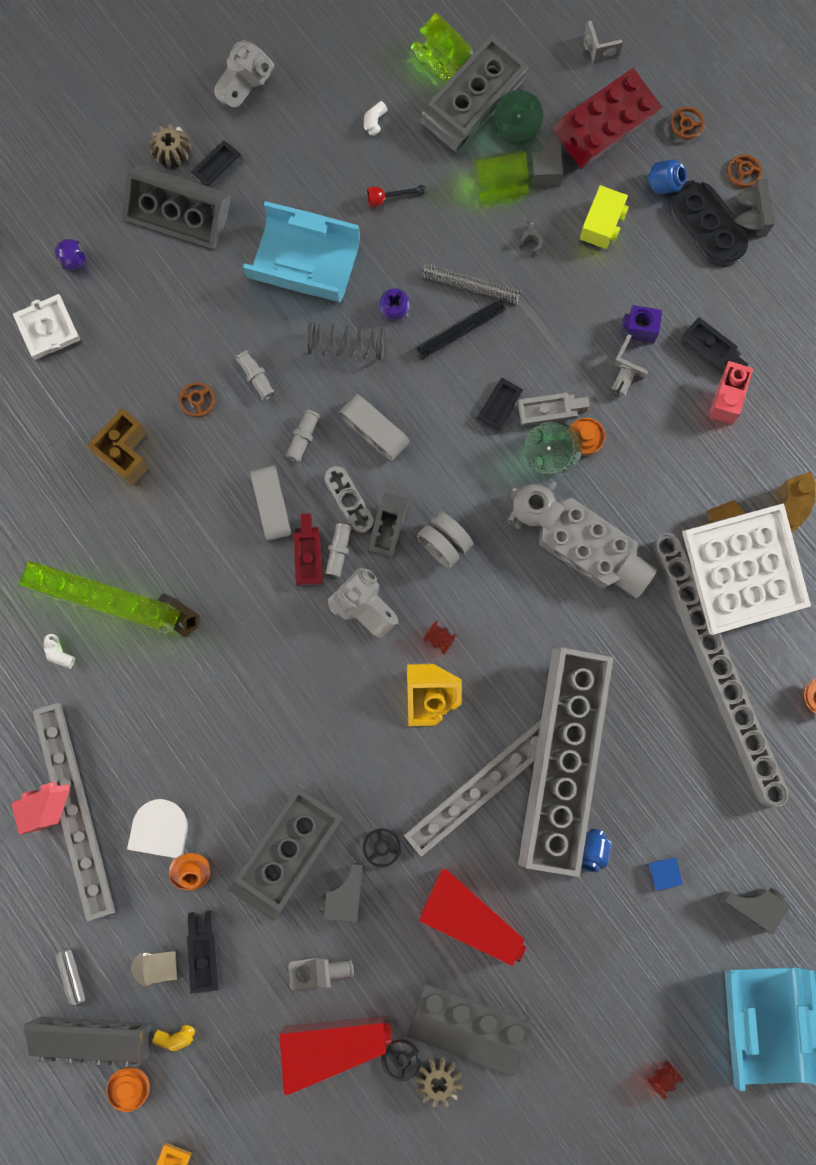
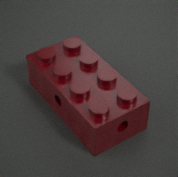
M633 67L565 114L552 130L578 166L583 169L649 122L663 107Z

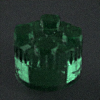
M524 90L511 91L504 95L496 105L494 112V127L499 137L513 145H521L531 141L538 134L543 123L544 116L540 101L533 93Z
M547 422L538 424L529 431L524 441V453L528 465L543 474L568 472L577 465L582 455V441L578 432L565 423Z

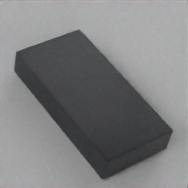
M223 140L190 172L191 176L201 185L213 188L243 159L242 154Z
M501 378L477 416L476 422L498 434L516 405L517 400L522 395L523 389Z

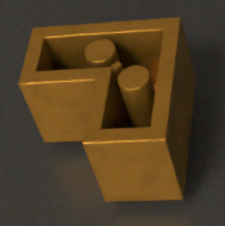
M121 408L87 447L95 457L130 486H133L149 469L143 458L133 451L147 432L139 421Z

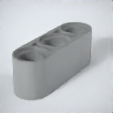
M358 394L339 411L340 417L390 461H393L410 443L408 437Z
M276 465L251 470L250 474L266 541L292 536Z

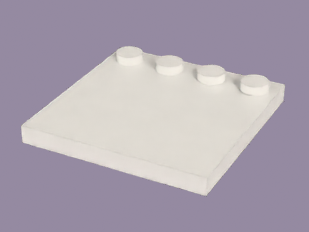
M784 503L682 531L709 634L714 635L811 606Z

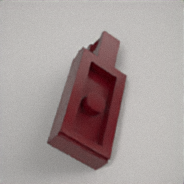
M311 513L300 514L301 528H295V533H293L296 586L323 585L319 528L312 527Z

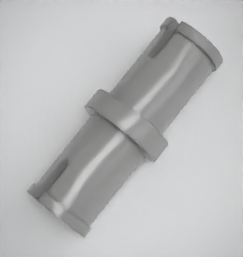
M246 350L236 357V361L247 375V381L254 385L262 400L266 401L272 398L277 391L272 387L265 376V370L258 366L251 352Z
M305 409L298 429L293 431L294 438L285 455L287 458L295 462H301L308 442H312L313 436L311 435L320 418L318 413Z
M336 523L332 545L328 546L330 553L324 574L332 577H341L344 558L349 552L347 545L352 529L351 526Z

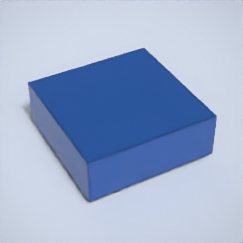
M676 857L648 863L655 891L683 885Z

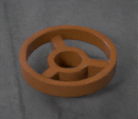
M692 107L677 109L670 120V128L673 134L684 140L698 137L705 125L703 115ZM682 112L694 113L701 122H694L692 118L685 117ZM677 114L680 119V132L675 129L673 119ZM683 123H688L690 127H684ZM701 127V129L693 135H684L690 133L695 128Z
M750 155L736 156L731 160L727 168L729 180L740 188L754 186L762 175L761 164ZM734 162L738 165L737 173L740 176L738 181L731 174V165ZM742 167H747L749 172H744ZM758 172V178L755 181L741 183L743 178H748L752 173Z
M195 382L188 384L182 389L179 395V404L188 416L203 417L213 409L215 396L209 386L204 383ZM192 387L205 388L201 391L194 390L191 391L189 394H185V392ZM210 392L212 396L211 404L207 410L202 412L201 406L205 400L204 396ZM195 395L201 396L198 402L192 401ZM182 399H188L190 404L197 408L198 413L187 411L183 407Z

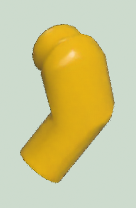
M190 1025L181 1026L180 1031L173 1035L157 1030L152 1043L170 1051H178L192 1043L195 1030Z

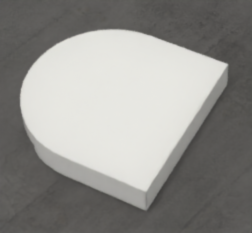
M164 799L152 800L144 804L134 817L127 850L173 858L183 855L188 832V820L183 810L176 803Z

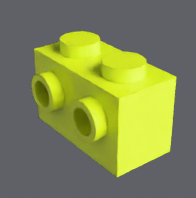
M600 185L582 228L580 240L604 249L608 248L610 241L615 242L620 231V227L617 226L618 221H624L629 206L625 205L628 195Z

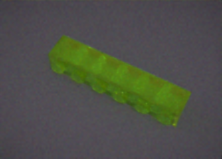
M29 560L18 584L32 593L171 637L180 613L167 603Z

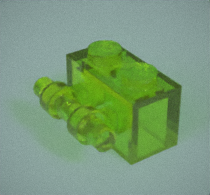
M437 12L419 30L427 42L422 46L416 41L411 47L417 54L416 58L420 62H425L431 68V73L435 77H440L444 82L451 76L446 70L449 63L458 71L474 54L470 45ZM434 49L442 55L438 61L431 55Z
M514 151L473 158L475 183L479 186L487 185L488 189L487 192L479 193L480 203H498V200L506 198L515 200L519 199L520 196L529 194L528 185L518 186L517 180L529 178L526 152ZM509 182V188L496 189L497 183Z

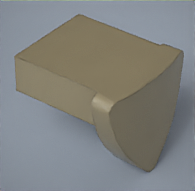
M149 951L140 953L134 959L131 966L133 977L143 987H151V983L177 980L176 952L166 951L150 954Z

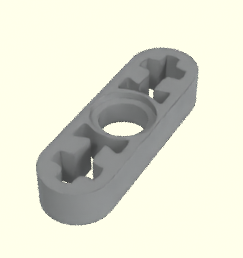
M338 466L331 467L325 474V482L337 505L356 534L366 535L370 533L374 527L371 512L347 472ZM332 475L343 476L341 478V483L344 487L342 491H340L336 482L331 483L333 480ZM345 495H354L357 499L356 504L352 507L344 506L342 499ZM360 507L363 508L359 510L362 519L368 518L365 528L361 525L356 526L358 520L354 512Z

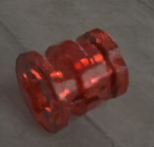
M436 620L422 642H431L433 648H440L441 653L445 655L458 635L455 633L450 634L448 632L449 629L446 627L441 628L439 621Z
M667 1060L663 1063L664 1067L661 1070L657 1068L654 1071L655 1076L652 1078L646 1077L650 1086L665 1101L667 1100L666 1093L669 1090L673 1092L676 1089L675 1085L678 1082L682 1083L684 1081L682 1076Z

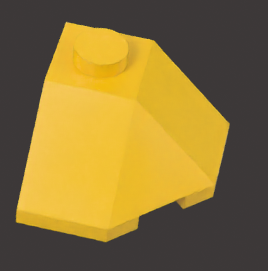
M407 664L408 726H435L443 720L442 716L449 710H455L462 704V679L435 664Z

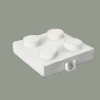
M60 294L44 301L35 300L31 303L30 307L13 313L30 355L34 360L80 341V337Z

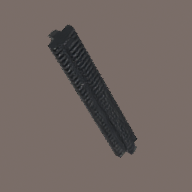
M496 299V301L481 308L478 312L475 311V313L470 314L467 318L452 325L449 329L447 328L425 341V343L419 344L420 346L415 347L419 358L423 357L425 359L424 355L427 358V354L430 356L432 351L435 353V349L436 351H438L437 348L440 350V346L443 348V345L446 346L445 343L448 345V341L450 344V340L454 342L453 338L455 341L456 337L459 339L458 335L460 337L461 334L464 336V332L465 334H467V331L469 333V329L472 331V328L475 329L474 326L477 328V324L478 326H480V323L483 325L482 321L484 323L485 320L488 322L487 318L489 320L490 317L493 319V315L496 317L495 315L498 316V312L501 314L503 309L506 311L502 299Z

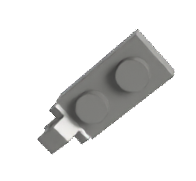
M568 392L517 400L521 427L577 418V413L588 412L590 407L588 397L575 399L574 394L568 395Z

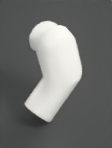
M382 101L378 102L364 115L363 127L371 136L380 132L381 127L377 124L378 118L388 111Z
M46 635L43 641V649L47 660L71 669L74 665L75 657L63 653L57 635Z

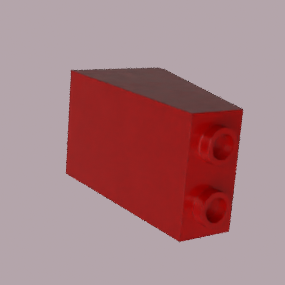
M441 868L419 916V921L511 966L514 965L515 961L520 962L526 950V946L523 944L525 939L448 870Z
M384 1016L284 1026L279 1033L284 1095L295 1093L386 1054L387 1045H391L392 1041L390 1023H385Z

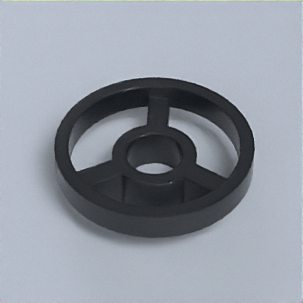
M385 828L371 831L363 843L365 858L369 863L377 867L392 865L398 859L401 852L399 838L394 832ZM381 831L388 832L395 837L398 843V850L390 848V844L382 839ZM377 833L378 841L374 844L375 852L368 857L366 853L367 840L372 834ZM380 842H384L387 845L385 853L377 851V845ZM389 852L396 854V857L387 864H377L372 861L377 855L385 856Z
M405 1039L392 1041L391 1045H387L386 1054L382 1055L381 1058L383 1070L388 1077L395 1081H406L413 1078L420 1067L418 1049L412 1042ZM401 1042L409 1045L413 1051L410 1053L407 1051L396 1052L390 1049V1047L395 1043ZM387 1053L393 1057V1063L398 1068V1077L394 1076L387 1067ZM401 1054L406 1057L405 1065H401L398 1061ZM416 1056L414 1071L408 1077L403 1078L405 1068L410 1066L412 1057Z

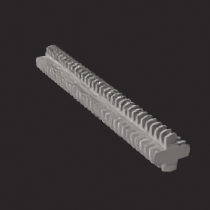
M425 264L422 278L433 279V281L436 280V282L439 281L442 284L448 283V285L451 284V286L454 285L457 288L460 286V289L463 287V290L466 288V290L469 289L471 291L472 289L474 293L478 291L477 294L492 296L495 299L501 298L504 301L516 303V305L521 290L519 292L518 289L516 291L515 288L513 290L512 287L510 289L507 286L504 288V285L501 287L500 284L498 286L497 283L495 285L491 281L489 284V281L486 283V280L483 282V279L480 281V278L477 281L476 277L474 280V277L471 279V276L468 278V275L465 277V274L462 277V273L459 276V272L456 275V272L453 274V271L450 273V270H448L447 273V269L444 272V268L441 271V267L438 270V266L435 269V266L432 268V265L429 267V264L427 267Z

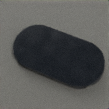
M696 180L686 181L680 191L674 192L670 198L669 210L673 219L708 262L722 267L738 263L744 257L748 248L749 236L746 229L735 222L737 217L712 186L705 182H695Z

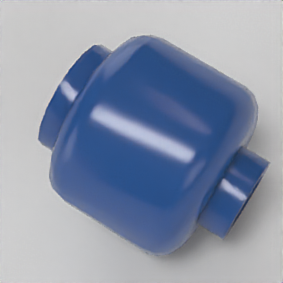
M676 159L655 163L648 174L649 186L659 195L680 191L687 179L684 165Z
M590 829L586 833L581 869L589 872H599V869L607 867L612 843L605 837L606 834L603 831Z

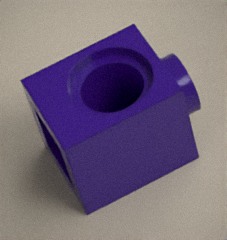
M632 305L629 314L625 313L622 329H626L625 338L630 334L632 335V340L655 343L660 331L662 310ZM636 321H642L646 326L641 327L637 325Z

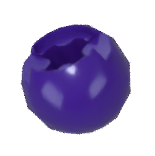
M64 239L57 244L55 254L56 258L61 260L62 269L76 271L83 267L86 258L84 251H80L78 241Z
M398 288L385 291L379 299L380 312L389 320L402 319L410 310L409 297ZM392 302L393 304H395L398 302L399 306L397 307L396 305H394L391 307L390 303Z

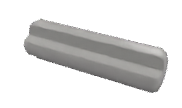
M67 949L58 952L56 960L70 1006L83 1003L85 996L72 951Z

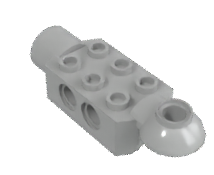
M529 484L522 487L516 493L513 500V509L516 517L526 525L542 527L539 534V545L602 589L616 584L637 599L653 579L658 568L637 555L638 542L575 499L570 498L558 503L553 493L547 487L540 484ZM532 498L539 499L542 503V508L539 510L532 509L529 505V500Z

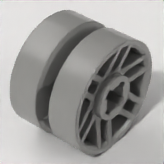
M440 511L430 521L431 526L426 525L416 536L423 547L438 562L447 568H451L460 559L458 553L464 555L473 546V541L453 518Z

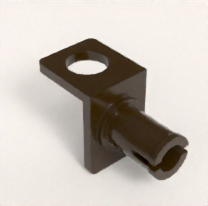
M164 593L161 594L149 612L151 617L163 622L184 637H188L190 632L194 631L199 625L200 615L177 599ZM166 602L163 609L158 612L160 606Z

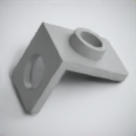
M588 21L584 36V46L586 51H590L593 63L618 58L623 45L622 40L599 45L592 21ZM615 48L613 52L603 54L607 49Z

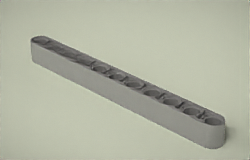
M664 534L654 544L652 549L653 556L759 802L765 807L782 806L789 797L784 779L721 634H709L693 571L682 544L674 534ZM661 543L669 544L672 548V553L664 552L661 549ZM671 567L680 568L682 577L674 576L671 572ZM682 590H687L692 594V601L683 599ZM693 614L701 616L703 620L702 626L694 624L692 621ZM703 638L712 641L713 650H707L703 646ZM715 662L723 666V675L715 673L713 669ZM725 687H729L734 691L733 700L725 697ZM736 712L744 715V725H739L735 721ZM747 737L755 740L756 748L754 751L747 748ZM759 762L765 764L767 768L765 776H761L757 772V764ZM771 787L778 794L775 802L771 801L768 797V790Z

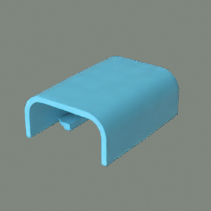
M265 201L266 226L253 266L244 263L243 269L246 278L341 302L359 248V225Z
M807 968L725 970L734 1087L740 1091H745V1084L810 1083L816 1086L815 971Z

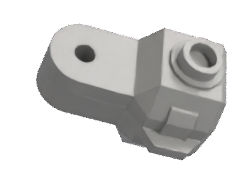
M244 40L237 42L226 60L228 68L215 86L217 100L231 107L240 106L253 87H258L265 83L271 74L270 72L275 67L274 63L254 44Z
M358 568L328 599L329 608L333 614L341 616L344 620L357 618L377 637H384L398 623V618L393 610L377 596L380 584L377 582L375 574L368 569Z

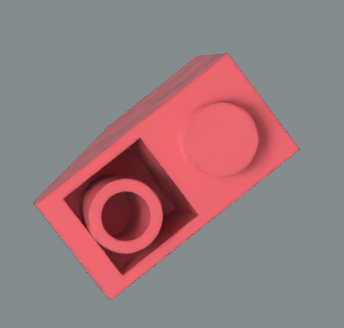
M728 361L714 395L708 418L733 425L741 413L753 368Z
M56 782L47 783L40 786L39 792L38 790L21 794L22 799L11 803L19 835L41 831L58 824L70 791L69 784L57 786Z

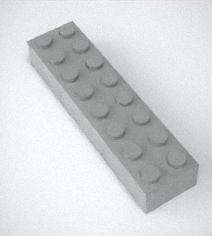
M562 647L552 649L518 865L524 868L580 877L614 657Z

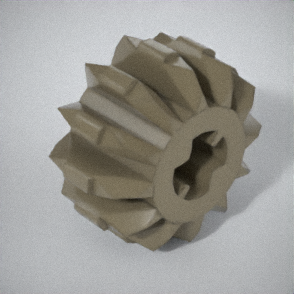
M169 124L167 129L160 126V132L152 131L153 139L149 140L150 153L152 158L157 159L160 166L166 163L167 167L171 168L172 164L176 163L180 167V160L188 161L187 153L191 152L188 134L183 133L180 126L174 129Z
M444 1057L440 1058L439 1066H435L434 1059L430 1058V1069L423 1064L419 1067L425 1076H415V1082L422 1084L416 1088V1093H425L422 1098V1103L424 1104L428 1103L432 1098L433 1109H437L438 1101L442 1100L444 1108H448V1097L453 1101L458 1100V1096L453 1090L460 1091L463 1089L461 1083L455 1082L462 1078L461 1072L452 1073L455 1069L454 1062L449 1063L445 1068ZM442 1077L445 1078L443 1079L444 1087L437 1086L435 1089L432 1079L436 1078L439 1080Z

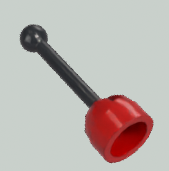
M418 185L417 188L384 192L383 189L376 186L367 187L368 204L370 208L378 207L383 204L387 197L413 193L423 195L426 192V187Z

